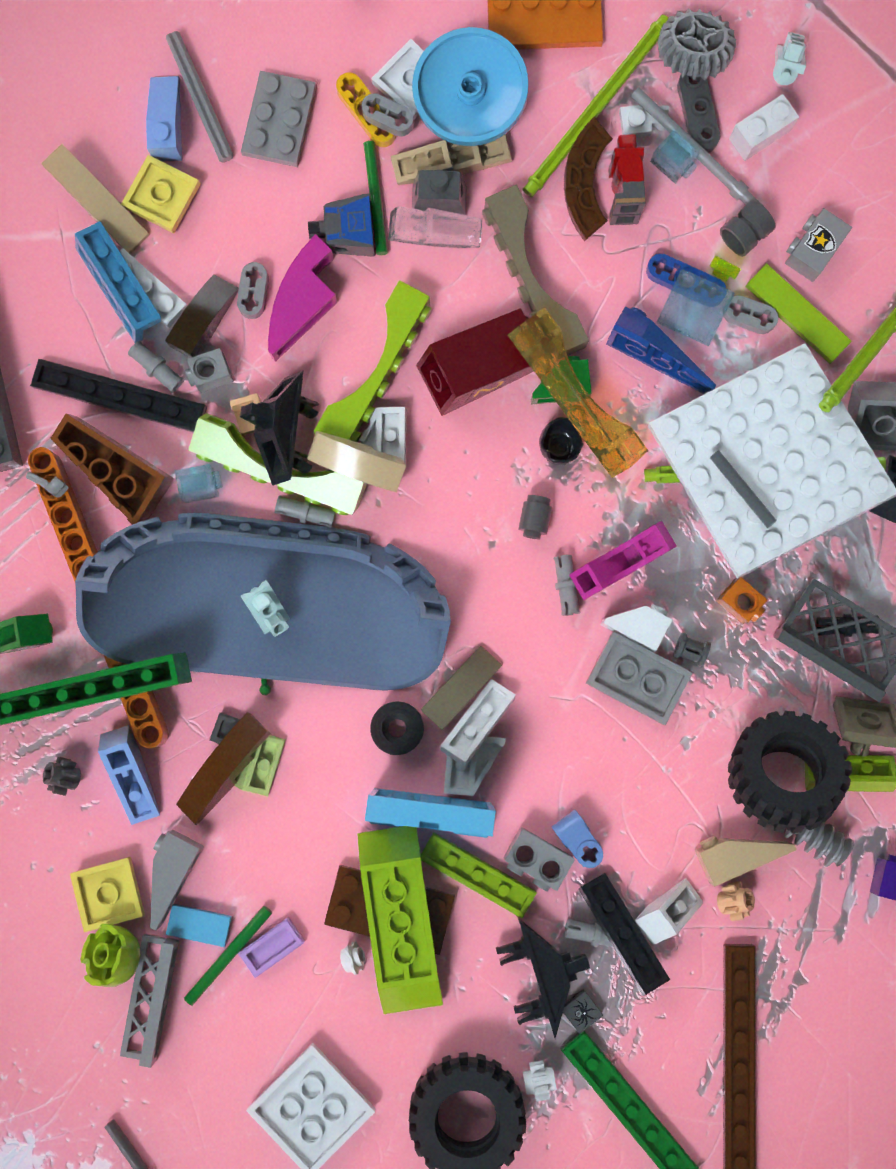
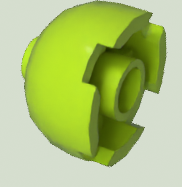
M101 924V928L96 933H90L87 936L82 948L80 960L81 963L86 964L87 972L84 979L93 986L117 987L129 981L135 974L140 961V945L137 938L126 928Z

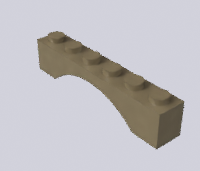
M516 184L486 197L482 215L487 226L492 225L496 235L493 237L499 252L504 251L508 259L505 262L507 270L512 278L515 276L520 285L517 287L518 294L523 303L528 302L532 311L529 313L530 320L535 329L540 328L544 337L541 339V343L546 354H552L554 361H557L585 349L589 339L578 315L553 300L539 285L531 271L524 243L525 226L529 210Z

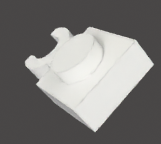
M641 105L620 107L619 116L622 135L635 134L636 137L651 136L652 127L660 131L666 130ZM661 105V106H659L662 110H664V111L668 114V112H669V106H667V105Z

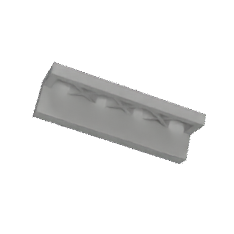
M148 934L142 935L140 961L135 972L120 1057L140 1060L139 1066L151 1068L158 1057L179 940ZM149 943L161 945L159 961L155 964L147 955ZM145 962H146L147 965L149 966V968H147L145 971H143V970H144V965H145ZM152 971L155 975L153 991L148 994L141 981L142 976ZM139 992H140L141 995L143 996V998L138 1001ZM146 1001L150 1007L147 1021L142 1024L135 1014L136 1007ZM133 1023L137 1026L134 1031H132ZM140 1031L144 1037L142 1051L129 1049L131 1037Z

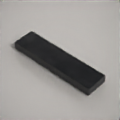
M606 873L581 886L578 890L602 927L641 995L645 996L670 980L669 976Z

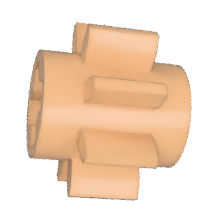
M741 881L722 886V892H719L717 895V905L720 912L724 915L730 914L731 921L744 920L746 916H750V911L755 907V898L751 889H742Z

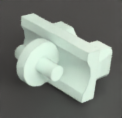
M788 32L784 46L777 44L774 53L775 66L773 77L778 84H792L798 77V73L804 74L806 68L804 35Z
M267 580L263 581L259 587L252 588L250 593L241 595L242 600L264 634L270 631L276 637L289 628L286 621L290 617Z

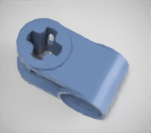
M575 809L551 826L565 847L569 848L583 867L594 868L602 862L603 850ZM588 846L590 849L595 847L597 849L594 852L596 857L594 860H590L588 857L585 859L581 858L585 854L583 851L584 847Z

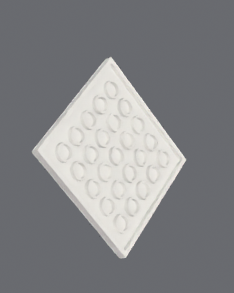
M806 343L651 421L648 425V428L737 579L896 497L894 484L842 401L837 406H834L830 412H824L819 408L823 394L832 385ZM719 450L777 520L771 527L766 528L712 462L710 457Z

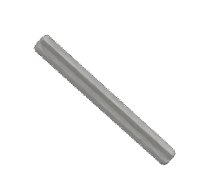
M178 31L167 34L166 41L216 155L221 163H225L233 159L234 155L181 34Z

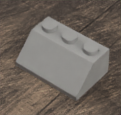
M855 381L848 404L850 416L872 450L896 451V382Z

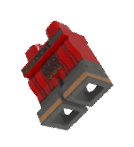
M635 134L619 135L617 139L618 147L614 148L608 169L609 178H613L611 188L615 194L609 213V224L633 225L639 223L641 213L646 204L642 162L644 147H637Z

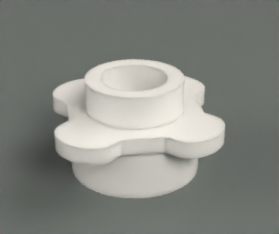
M356 941L351 942V946L347 945L346 948L341 950V964L347 973L352 972L354 975H357L359 970H364L366 963L365 953Z

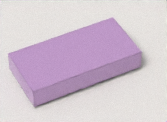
M287 917L242 949L238 954L254 978H256L304 944L305 940L290 918Z

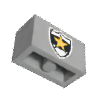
M823 208L818 216L812 214L802 228L806 231L802 239L796 237L786 251L790 256L785 264L811 282H814L853 227Z

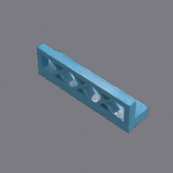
M97 222L74 233L76 251L134 343L142 341L143 331L160 323L161 316L101 222Z

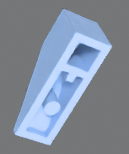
M179 76L150 77L146 115L147 150L152 157L162 162L182 161Z
M127 725L100 734L98 753L131 825L160 816L145 764L130 726Z

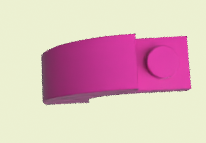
M660 521L615 549L585 564L569 574L581 597L585 600L677 546L663 522Z

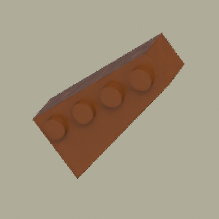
M65 413L50 438L89 477L88 479L109 498V501L116 509H119L128 518L127 520L132 525L150 519L174 480L172 476L78 416Z

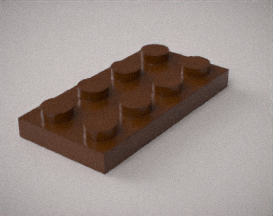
M339 865L324 925L370 937L361 871L356 868ZM425 887L435 954L440 955L455 894Z

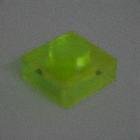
M716 255L709 265L710 268L714 269L711 275L724 282H727L729 278L735 280L741 270L739 267Z

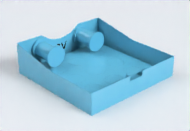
M374 788L368 794L365 821H369L371 824L395 827L410 826L488 838V836L493 837L496 810L492 802Z

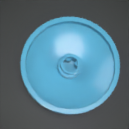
M467 27L447 32L434 40L425 49L416 64L412 81L415 106L426 127L436 136L447 142L462 146H477L495 141L514 127L525 109L528 98V73L523 58L510 41L491 30Z

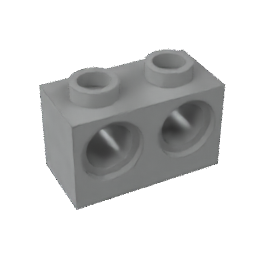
M520 827L503 857L508 862L506 868L521 877L524 872L534 878L533 884L547 892L550 887L558 891L575 861L573 856L523 827ZM521 846L532 848V857L527 861H520L516 857V852ZM548 861L558 863V871L553 876H546L542 872L543 865Z

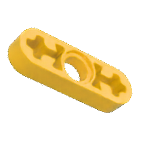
M347 72L340 75L336 82L338 97L369 138L375 142V145L379 147L392 145L396 139L395 135L388 132L387 137L383 134L378 136V128L368 123L358 112L363 99L372 93L356 74ZM345 84L354 85L355 94L358 96L356 100H354V95L349 90L345 91ZM379 104L374 106V112L380 111Z

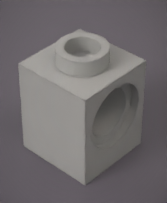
M220 348L187 359L189 369H186L185 372L191 387L196 385L201 393L234 382L225 355ZM206 366H213L215 368L214 373L210 377L201 376V371Z

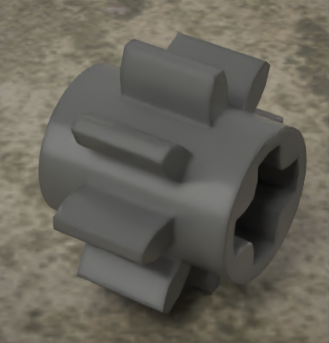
M57 757L56 763L49 762L43 772V783L48 785L47 790L52 791L53 794L66 796L67 789L75 790L81 779L80 769L75 768L77 763L63 757Z

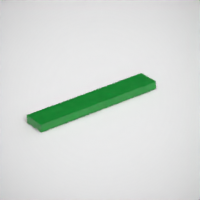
M583 1031L581 1034L577 1033L560 1048L659 1169H700L586 1031Z

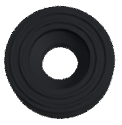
M399 701L390 702L381 706L373 715L370 733L375 745L383 752L390 755H404L414 750L422 740L424 722L418 710L412 705ZM395 719L402 720L406 725V731L400 737H394L389 732V724Z

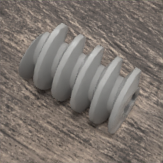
M821 822L817 828L808 830L805 826L801 833H791L790 828H787L784 837L787 839L795 834L794 844L796 846L805 841L804 851L806 853L815 848L814 859L818 860L823 855L826 856L823 863L825 867L830 866L833 862L836 863L837 867L840 866L848 858L854 846V840L851 838L845 839L843 832H835L834 826L832 824L825 825V822Z

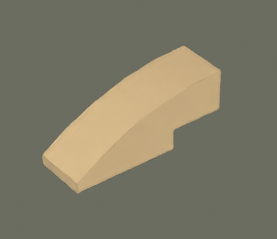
M316 431L307 457L308 460L327 469L393 492H397L406 468V464L400 457L375 451L372 446Z

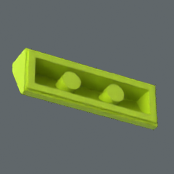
M849 755L845 760L850 761L852 772L849 775L851 782L847 791L893 792L896 789V763L894 756ZM805 763V789L808 791L815 787V779L810 767Z

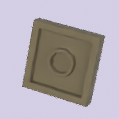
M835 697L833 708L842 741L852 742L850 751L853 754L859 756L861 749H863L862 756H868L871 745L896 748V708L894 704Z

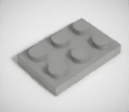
M260 70L241 147L242 156L298 168L316 92V82Z
M613 631L585 684L666 726L693 673Z

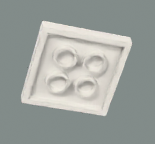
M312 1043L246 1111L300 1169H319L375 1113L376 1108L324 1053Z

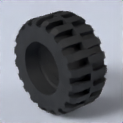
M775 711L768 713L765 719L763 717L755 719L751 726L746 727L741 733L728 763V772L730 773L728 784L730 789H736L733 794L735 802L737 804L743 803L745 806L743 812L749 818L752 815L759 819L757 824L766 827L767 824L773 825L776 832L783 833L786 828H790L791 833H801L805 826L808 830L817 828L821 822H826L832 816L845 797L851 782L849 778L852 772L851 762L845 761L849 753L846 746L838 744L841 738L835 731L830 733L826 729L827 724L821 720L817 723L811 720V715L805 713L802 716H796L795 711H785L780 716L779 712ZM774 752H786L801 758L810 767L814 775L815 787L805 792H791L778 787L766 775L762 766V758Z
M468 1052L459 1053L457 1058L452 1059L451 1055L442 1058V1063L438 1065L433 1063L427 1068V1074L425 1076L421 1075L418 1079L416 1089L412 1092L410 1100L409 1134L411 1140L415 1143L414 1149L418 1157L425 1158V1165L429 1169H501L503 1164L509 1166L515 1159L514 1152L520 1151L523 1144L522 1136L526 1133V1112L522 1093L519 1086L516 1085L512 1074L508 1070L504 1071L501 1063L493 1059L491 1062L486 1060V1055L477 1053L476 1057H468ZM460 1091H475L483 1094L494 1105L496 1111L495 1125L487 1135L475 1141L463 1142L449 1137L441 1129L438 1121L439 1108L446 1098Z

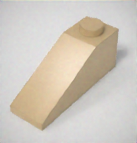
M714 836L700 842L701 847L694 851L709 884L715 887L797 849L795 844L787 841L717 839Z

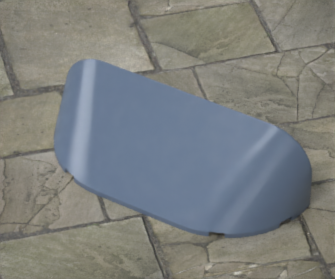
M181 513L178 515V520L161 522L159 517H154L130 525L105 539L100 545L101 550L93 557L88 556L85 559L75 580L78 628L84 639L95 650L115 661L131 664L169 654L186 652L189 669L194 672L387 691L403 689L428 678L442 661L451 618L445 595H440L436 589L435 578L416 559L390 543L384 548L371 543L369 535L347 529L221 514ZM265 580L270 584L290 617L286 621L289 628L276 637L270 631L264 634L241 598V595L250 593L252 588L259 587Z

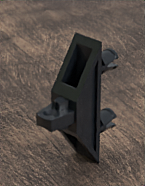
M304 370L285 377L263 402L258 404L252 402L246 406H241L240 418L255 425L254 437L272 486L291 480L292 468L302 473H308L313 467L307 463V461H310L307 459V454L295 450L298 415L301 414L308 419H314L319 413L313 409V407L319 406L317 401L301 396Z
M518 917L523 933L521 940L500 947L497 946L495 947L497 955L509 953L499 958L501 966L526 957L527 960H531L541 995H539V999L513 1006L515 1014L524 1013L517 1017V1021L521 1025L522 1023L545 1016V1019H549L554 1038H556L569 993L570 982L577 980L576 973L589 969L590 964L586 954L571 957L569 952L560 954L559 950Z

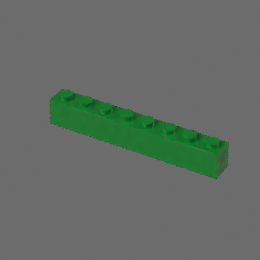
M186 652L160 656L0 694V726L190 683L192 678Z

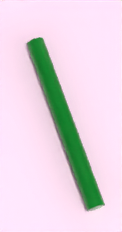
M366 141L363 143L376 254L386 255L388 250L375 142Z
M263 906L186 994L184 1000L189 1005L193 1006L272 915V911L268 907Z

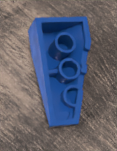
M626 306L624 307L606 345L702 394L715 389L716 384L651 319L646 317L645 312L635 307L631 309Z

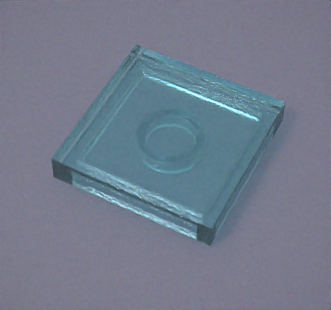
M682 268L656 323L709 347L735 292Z

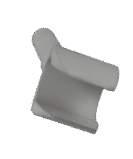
M28 472L26 475L27 479L41 485L57 498L61 497L69 488L57 476L49 483L46 479L31 472Z

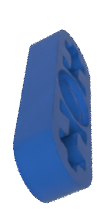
M666 254L654 255L646 267V274L651 281L705 306L715 307L726 296L727 288L721 279ZM659 263L665 264V271H662L661 274L655 272V266H658ZM676 268L678 270L671 281L669 280L670 273ZM683 273L690 274L694 279V285L691 287L681 286L678 281L679 275ZM700 280L704 281V283L701 286L703 288H701L697 293L695 292V290L698 287ZM712 286L716 287L718 295H715L713 298L708 297L709 291L707 290Z

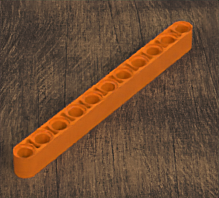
M39 447L32 450L28 457L31 472L46 479L49 483L57 476L69 487L61 497L57 498L51 496V493L36 483L75 582L79 569L88 556L93 557L98 551L62 460L49 449ZM50 456V465L46 469H41V460L44 457ZM70 509L72 511V518L69 522L62 523V513ZM77 536H81L83 544L80 549L74 551L71 546L72 541ZM104 655L108 668L126 665ZM153 691L120 698L138 743L145 748H155L165 744L169 735L168 728ZM140 699L146 700L148 704V709L143 715L138 714L135 708L137 701ZM151 726L157 728L159 732V737L154 743L150 742L146 737V732Z

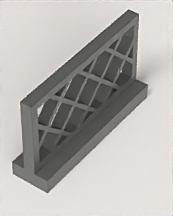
M814 578L807 585L781 628L779 627L773 635V638L879 703L886 694L884 692L896 674V659L892 665L890 664V659L896 658V654L888 655L885 639L896 637V628ZM815 587L825 592L828 605L811 608L809 596ZM831 596L840 602L832 604ZM806 603L807 610L800 611ZM843 605L850 607L853 621L837 624L834 608ZM829 609L833 625L816 629L813 612ZM857 612L866 618L858 619ZM808 614L812 630L799 633L790 627L797 616ZM868 621L876 623L879 636L863 639L859 623ZM855 624L858 641L842 644L838 628ZM882 628L886 629L891 633L884 635ZM834 629L837 646L822 647L817 633ZM813 634L814 641L807 638L806 635ZM880 640L883 657L867 660L864 644ZM859 645L863 661L848 663L845 660L843 648ZM838 650L840 657L830 651ZM885 661L887 672L881 682L871 677L868 664ZM864 665L865 672L856 667Z

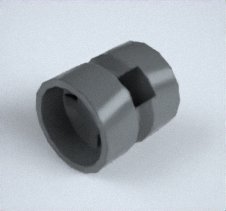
M750 201L741 209L738 217H732L720 228V235L725 244L735 254L743 257L757 246V240L765 239L775 230L776 223L770 212L763 205L756 201Z

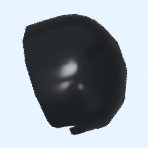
M563 417L549 422L541 431L539 437V447L543 457L550 463L557 465H566L575 460L584 445L581 438L582 429L580 425L571 418Z

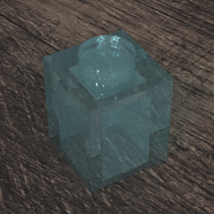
M673 130L656 148L650 162L676 184L682 177L687 179L698 166L695 162L699 152Z
M210 464L175 470L179 497L185 504L220 497L218 489L223 487L221 475Z

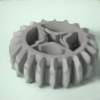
M688 8L685 14L677 11L675 16H669L660 30L657 43L659 58L664 61V67H671L672 73L680 72L682 78L686 75L691 76L693 81L696 77H701L705 81L709 75L716 78L717 74L724 72L730 61L733 60L736 48L735 30L730 29L729 22H722L721 15L715 17L711 11L704 13L700 8L697 12H693Z

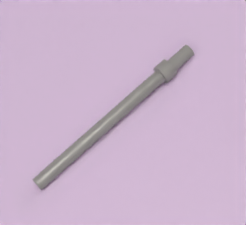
M638 87L633 92L631 97L730 190L729 194L736 201L740 199L745 205L750 201L759 202L748 191L749 187L742 180L738 182L644 91Z

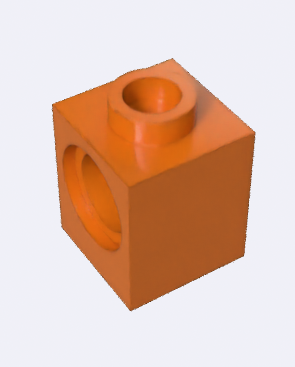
M742 577L734 579L716 600L717 603L742 624L748 623L750 620L752 622L758 620L766 610L762 606L767 601L762 594ZM741 594L747 596L750 600V606L747 610H743L738 606L737 599Z

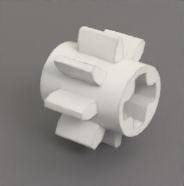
M543 1060L529 1062L530 1070L523 1071L526 1094H535L536 1102L549 1100V1091L557 1090L553 1067H545Z

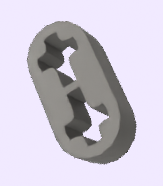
M376 93L369 94L363 99L361 105L362 113L368 123L399 137L406 136L412 131L413 114L407 107ZM379 104L380 111H375L374 114H371L370 107ZM401 116L405 117L406 124L401 123L400 126H396L395 119L399 120Z
M251 262L244 266L239 284L237 306L241 314L248 319L260 317L264 312L269 276L265 267L257 262ZM254 271H258L262 278L256 280L254 288L248 275H253ZM251 294H254V301L258 307L254 306L252 311H248L244 303H249Z
M740 295L732 296L728 299L722 312L727 322L757 334L771 332L777 325L779 318L778 313L771 306ZM735 304L741 305L740 310L742 312L738 316L733 315L734 310L730 308L734 307ZM766 314L768 315L767 320L771 323L762 326L760 325L761 320L756 317Z

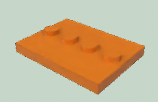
M487 0L488 30L506 38L517 50L602 47L601 0Z

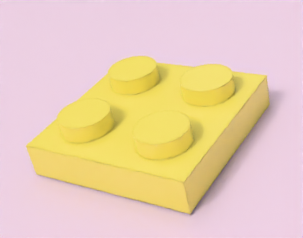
M147 155L121 205L126 210L174 234L201 184L198 179Z
M131 856L70 873L84 932L99 929L101 924L114 925L145 915Z

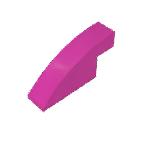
M316 234L301 249L291 263L274 300L269 322L268 352L275 362L337 304L336 295L317 277L334 260L332 250Z

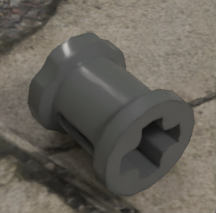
M681 633L675 646L673 657L677 659L683 657L696 662L698 667H702L708 657L711 643L707 641L701 643L688 638L686 633Z

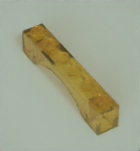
M545 307L508 334V337L611 478L631 468L649 451L632 427L606 413L585 391L569 362L562 330Z

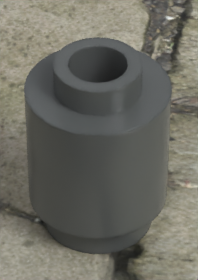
M538 495L527 496V501L523 502L518 530L524 532L523 537L540 540L541 535H547L552 511L550 506L551 499Z

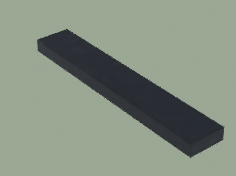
M38 359L30 384L32 388L192 433H194L198 418L203 416L207 409L205 404L43 359Z

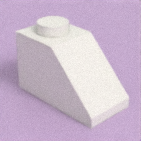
M652 604L651 607L643 606L607 617L602 620L600 625L655 652L673 619L666 616L668 613L666 610Z
M685 878L650 903L634 921L649 942L655 945L677 935L704 902L687 878Z

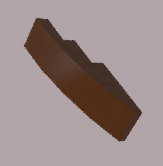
M249 712L239 720L215 748L176 803L195 825H198L238 782L235 778L254 759L252 754L271 734Z

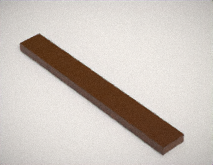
M723 944V1169H756L754 944Z

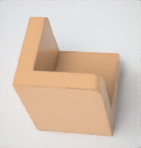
M258 393L229 401L242 436L254 433L255 425L240 418L241 406H246L252 402L256 404L262 402Z

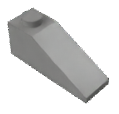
M175 830L168 831L166 835L162 833L153 847L157 852L153 858L150 928L155 931L164 923L204 848L200 843Z

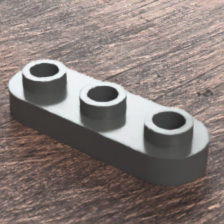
M680 75L677 89L687 132L701 147L710 153L716 148L720 140V132L708 80L704 81L701 77H696L695 80H697L698 84H691L689 82V79H692L691 76L686 75L682 78V75ZM695 106H702L704 111H697ZM701 133H708L710 135V138H703Z

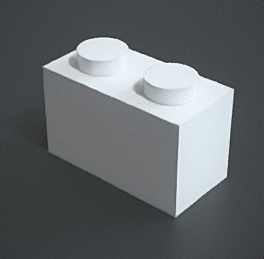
M784 94L737 123L729 140L742 159L746 161L789 133L799 119V115Z

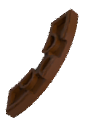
M595 116L587 123L573 143L564 172V196L567 210L574 227L584 242L608 221L597 203L593 188V176L601 153L613 138Z

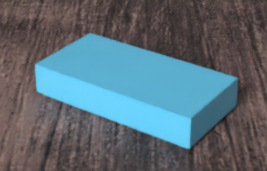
M173 904L166 935L225 947L232 916Z

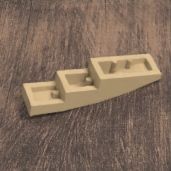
M506 134L495 141L483 145L462 146L453 143L447 144L446 140H442L390 156L398 185L414 183L420 170L458 171L463 175L512 162Z
M60 144L41 163L96 222L102 223L107 233L129 254L150 236L139 222L63 144Z

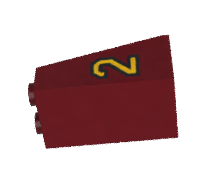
M521 308L428 346L416 366L441 416L538 370L547 360L544 346L537 341L532 331V323L524 315Z

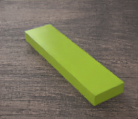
M767 263L745 286L762 303L774 308L778 313V317L829 364L852 342Z
M435 832L432 833L421 853V861L522 919L537 894V891Z

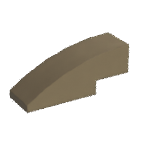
M480 646L422 707L421 711L443 730L500 669L502 664Z

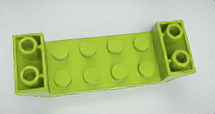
M399 826L357 833L363 892L377 988L383 1014L443 1005L436 964L417 827Z

